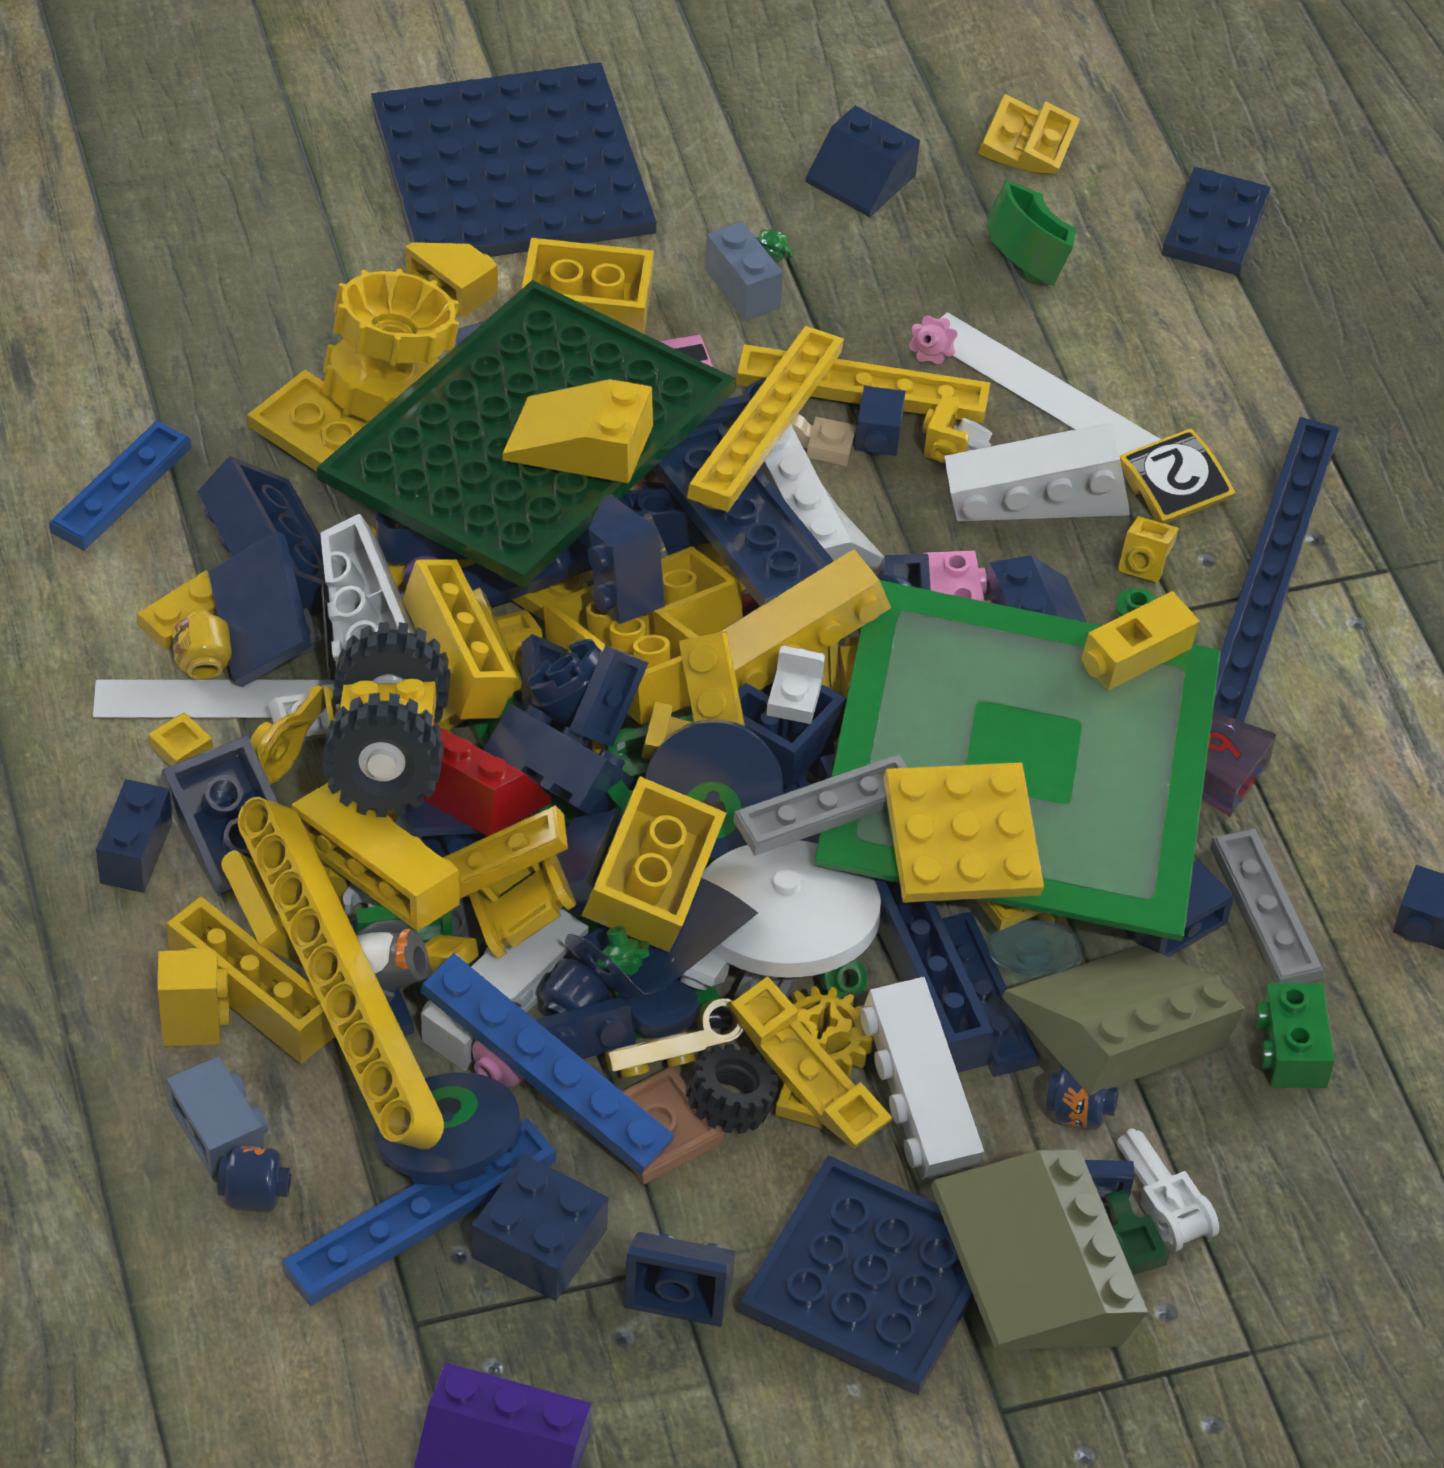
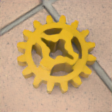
M812 986L809 997H805L799 991L793 992L792 1004L799 1011L798 1021L848 1078L851 1077L853 1065L863 1068L865 1066L866 1054H871L873 1047V1036H866L861 1024L860 1009L864 1005L854 1008V995L852 994L845 996L843 999L837 998V990L834 987L830 988L827 995H821L817 986Z

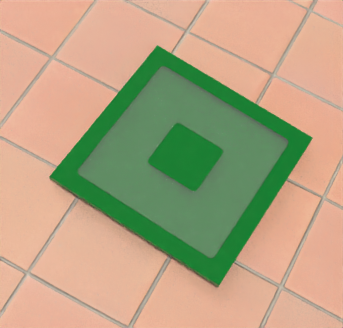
M880 580L891 609L861 627L832 777L897 754L901 756L908 768L1022 763L1044 889L1040 896L982 898L980 900L1182 941L1186 924L1221 650L1193 644L1190 650L1107 690L1097 678L1092 677L1086 671L1081 661L1088 633L1101 627V625ZM888 809L821 832L814 865L900 883Z

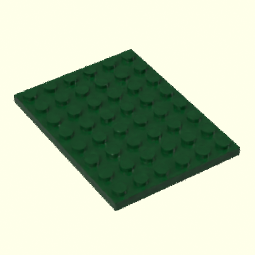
M532 280L317 467L318 480L525 588L590 527L603 497L613 495L619 500L736 391V378ZM609 379L652 387L653 427L629 483L504 461L502 458V453L529 396Z

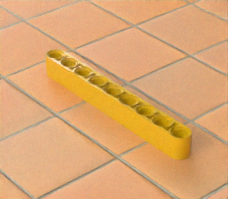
M261 797L249 799L241 807L238 815L240 833L380 1133L390 1142L418 1149H430L437 1144L442 1136L444 1129L442 1114L298 813L290 807Z

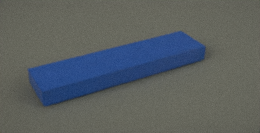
M156 420L49 522L50 533L85 551L191 449V438Z

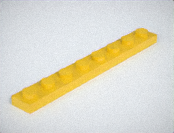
M808 326L803 328L689 484L688 499L702 503L710 509H720L726 512L730 510L841 354L844 338Z

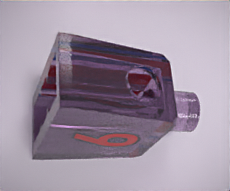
M1213 712L1202 799L1223 814L1231 817L1269 765L1276 734Z

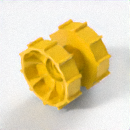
M397 269L396 272H368L361 270L360 276L353 278L347 284L339 283L334 307L336 316L333 333L340 334L344 339L336 345L329 344L327 346L323 369L325 378L322 394L330 395L334 402L344 409V415L353 414L365 420H372L440 361L437 358L445 350L451 351L454 348L459 322L455 321L459 301L451 300L446 292L437 286L438 282L436 280L427 281L418 276L403 273L402 269Z

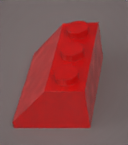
M439 726L441 731L440 741H443L439 782L435 783V791L430 798L424 795V801L486 836L495 834L551 804V795L524 772L507 764L503 759L494 757L472 745L470 741L460 738Z

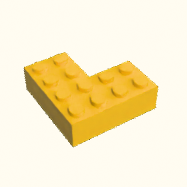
M689 547L661 558L665 607L622 624H618L606 613L597 609L591 595L594 585L543 604L546 639L567 649L568 654L572 653L568 647L569 645L581 640L592 639L601 651L607 645L648 662V666L627 712L628 715L641 725L650 722L655 701L673 705L672 712L684 707H691L679 641L721 632L743 618L740 581L694 547Z

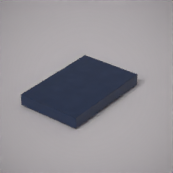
M274 531L208 572L218 617L226 621L229 627L232 656L228 662L233 683L244 687L312 646L285 535Z

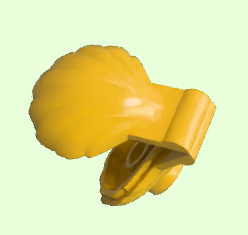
M312 687L309 690L308 698L296 712L285 715L274 724L264 722L253 733L250 742L270 785L277 783L290 771L299 756L308 729L326 707L329 724L331 720L335 721L337 708L333 691L329 687Z

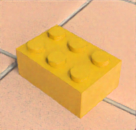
M531 238L522 288L534 280L645 334L652 291L654 251Z
M639 777L582 916L609 928L623 926L627 935L641 941H648L650 945L670 952L683 926L726 812L648 779Z

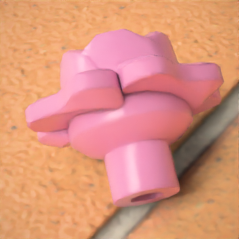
M926 315L923 317L922 324L917 323L912 326L913 338L909 343V348L917 352L918 361H931L940 365L944 362L945 356L951 357L955 354L954 342L958 333L955 329H949V319H935L932 316Z

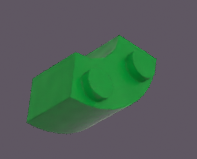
M1005 179L987 217L990 241L1008 259L1023 270L1022 273L1027 279L1036 283L1045 282L1054 287L1073 249L1076 228L1063 222L1049 210L1044 203L1043 194L1008 179Z

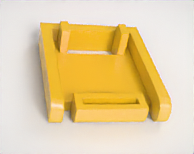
M236 850L229 852L222 860V869L259 945L303 967L254 861Z
M557 855L469 894L486 944L498 959L507 954L505 948L507 945L510 944L513 948H516L561 916L559 911L561 907L564 906L567 910H570L577 905ZM533 871H536L533 875H531V876L528 877L526 880H524L523 882H521L520 884H518L516 887H514L513 889H511V890L508 891L506 894H504L503 896L500 897V895H501L503 892H505L506 890H508L509 888H511L513 885H515L516 883H518L519 881H521L523 878H525L526 876H528V875H529L530 873H532Z

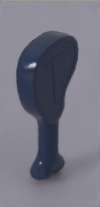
M675 980L665 989L654 994L627 998L632 1007L631 1017L634 1027L642 1035L648 1037H663L683 1031L696 1021L699 1011V1002L695 991L687 984Z

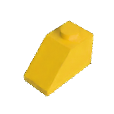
M410 243L405 246L406 274L418 276L427 281L436 280L438 282L437 286L446 292L451 300L459 301L457 315L461 318L498 295V265L490 256L482 254L472 245Z

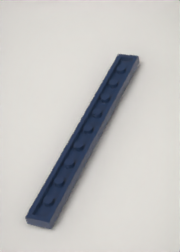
M1299 417L1220 653L1210 731L1225 734L1231 740L1238 742L1240 740L1338 440L1340 427Z

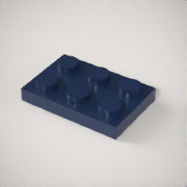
M1194 167L1165 239L1162 255L1239 276L1268 202L1271 187L1212 170Z

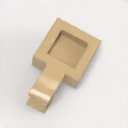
M797 414L791 425L802 447L807 448L808 458L847 466L857 425L821 417H815L814 424L811 425L803 416Z

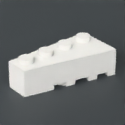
M1113 422L944 456L957 521L1130 515Z

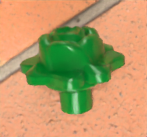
M762 229L759 237H755L774 262L783 258H793L794 253L788 246V237L781 232L772 229Z
M623 926L609 929L607 936L610 944L602 952L626 975L637 973L639 968L643 967L642 959L650 955L648 941L638 942L637 939L628 938ZM596 956L598 960L596 964L601 969H608L605 963Z

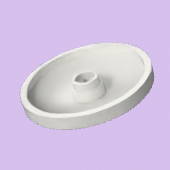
M798 840L754 856L748 845L738 847L712 862L704 870L701 878L737 896L756 910L758 914L713 949L712 952L735 967L765 976L805 977L835 970L856 959L874 940L880 924L881 900L878 887L872 877L815 866L817 843Z

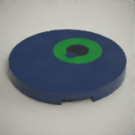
M721 719L692 722L671 734L655 750L645 779L726 812L709 858H719L729 851L748 845L733 821L735 811L783 795L781 768L777 758H775L766 743L749 728Z
M446 1073L425 1078L444 1121L442 1136L437 1144L430 1149H418L390 1142L383 1137L377 1124H375V1140L379 1156L384 1165L392 1167L402 1174L411 1176L412 1182L426 1185L455 1184L484 1174V1167L496 1161L505 1152L510 1153L513 1151L520 1138L522 1127L519 1107L512 1092L499 1081L474 1073Z

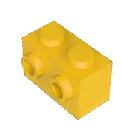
M190 948L181 951H158V1000L163 1046L221 1045V1026H230V998L228 997L227 969H218L217 950Z

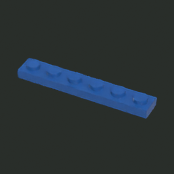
M455 953L422 984L420 993L638 1174L642 1175L672 1143L675 1136Z
M527 1118L521 1122L520 1138L513 1151L510 1153L505 1152L496 1161L484 1167V1174L464 1182L448 1185L415 1183L282 1260L283 1272L307 1303L312 1306L489 1202L524 1154L546 1166H550L556 1162V1151Z

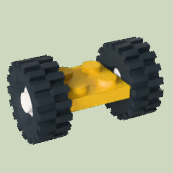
M389 621L379 622L377 632H373L369 625L361 629L360 640L355 635H352L347 640L346 650L342 648L338 657L334 680L335 705L340 704V707L336 712L335 721L331 720L327 729L322 770L324 778L329 777L328 788L332 794L341 790L340 802L346 807L352 801L356 802V812L366 815L368 808L377 809L376 817L386 818L387 809H394L396 816L406 814L408 803L414 809L423 805L424 795L430 798L435 791V783L439 782L443 741H440L441 731L438 722L441 720L443 708L446 709L450 684L449 660L446 652L440 654L441 644L435 638L427 643V632L418 627L415 634L408 632V623L399 622L398 630H393L389 627Z

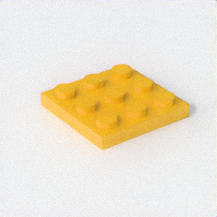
M1022 763L886 769L883 779L903 903L1041 895L1044 883Z

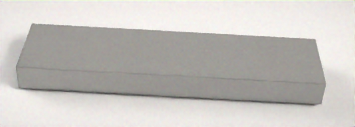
M897 754L735 811L733 821L752 853L756 856L888 809L883 779L886 769L908 767L901 756Z
M1256 829L1213 837L1211 849L1274 982L1308 983L1321 980L1323 968Z

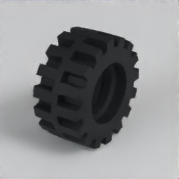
M726 1044L723 1050L719 1045L712 1046L710 1052L705 1050L696 1062L686 1089L690 1109L697 1108L695 1115L700 1120L707 1118L709 1120L708 1126L714 1129L717 1125L722 1126L723 1132L731 1133L733 1128H736L739 1134L746 1133L749 1127L753 1131L759 1128L761 1122L764 1123L779 1088L777 1087L778 1077L772 1074L773 1068L769 1063H762L764 1057L759 1053H756L754 1056L749 1054L750 1049L742 1046L740 1050H736L734 1044ZM721 1083L733 1085L744 1094L732 1092L724 1088Z

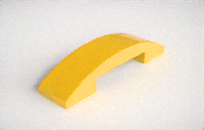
M768 976L731 1003L730 1007L738 1021L777 1075L815 1117L849 1146L855 1149L891 1122V1115L861 1082L855 1085L798 1021L799 1011Z

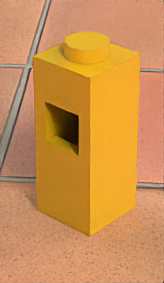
M1171 591L1089 632L1081 661L1086 671L1092 677L1097 678L1105 689L1109 691L1190 650L1200 620Z

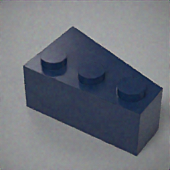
M510 704L483 751L503 759L507 764L524 772L538 785L588 815L610 811L616 806L607 790L620 780L629 789L635 779L622 770L626 763L624 760L604 748L601 749L599 754H596L586 748L589 742L587 738L569 730L570 728L567 726L560 733L549 726L553 719L552 717L530 704L526 711Z

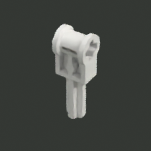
M1133 1128L1125 1131L1124 1135L1118 1138L1117 1146L1127 1161H1134V1172L1144 1185L1140 1205L1147 1215H1151L1166 1249L1174 1253L1181 1250L1184 1243L1201 1236L1206 1238L1217 1236L1219 1233V1222L1211 1202L1201 1195L1186 1171L1172 1176L1141 1131H1136Z

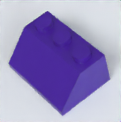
M445 1362L428 1405L414 1468H579L590 1437L592 1403Z

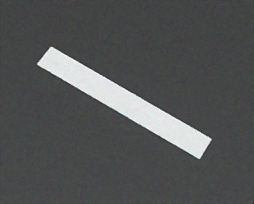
M947 312L941 317L949 319V329H955L958 333L954 342L955 354L953 356L1074 429L1113 422L1119 455L1161 440Z
M96 680L93 718H175L183 712L190 718H272L268 703L275 697L309 693V690L314 686L334 684V681L254 680L242 687L233 683V680Z

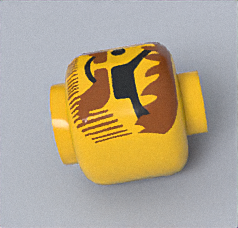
M194 611L174 626L172 633L174 660L181 671L193 679L207 680L219 676L229 666L228 661L231 659L232 650L229 627L226 621L212 615L208 611Z

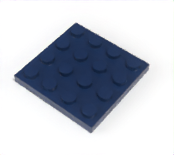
M828 1155L741 1298L739 1312L919 1395L974 1295L938 1204Z

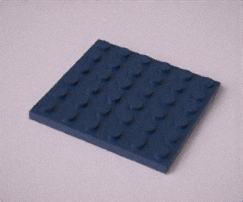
M601 62L371 93L372 110L411 243L470 244L482 254L494 257L528 252L531 238L592 243L656 233L657 221Z

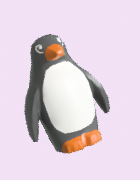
M400 920L379 921L371 923L356 933L388 1002L392 1001L395 996L394 993L398 989L427 980L433 974L423 940L412 929H408L405 922Z

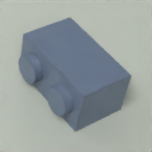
M743 221L708 233L705 270L741 317L746 321L780 308L783 272Z
M219 1056L166 1079L169 1107L211 1177L218 1175L221 1158L223 1156L229 1157L235 1147L252 1146L264 1148L263 1134L268 1132L265 1117L257 1105L250 1107L245 1099L246 1090L239 1074L235 1070L229 1072Z

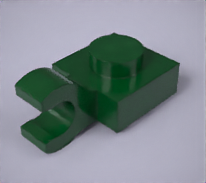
M1124 1189L1106 1194L1105 1198L1108 1206H1104L1132 1275L1166 1266L1169 1254L1151 1215L1136 1218L1130 1199Z

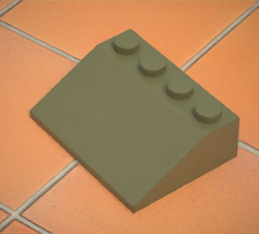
M1141 945L1005 990L1002 996L1089 1096L1101 1089L1113 1088L1225 1047L1245 1009L1215 975Z
M1037 1150L939 1178L931 1184L937 1204L995 1350L1122 1346L1148 1313L1080 1150Z

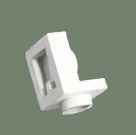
M787 646L780 648L777 672L767 703L766 715L807 724L812 723L822 686L824 654Z

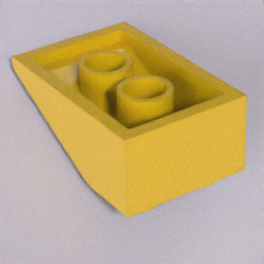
M609 379L529 396L502 453V458L504 461L629 483L653 427L652 387Z

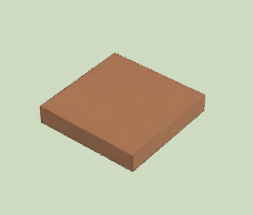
M673 1066L622 1091L675 1135L672 1143L642 1175L638 1174L628 1165L642 1185L724 1143L725 1133L719 1125L715 1129L708 1126L709 1120L707 1118L700 1120L695 1115L697 1108L690 1109L688 1105L689 1097L686 1096L687 1084Z

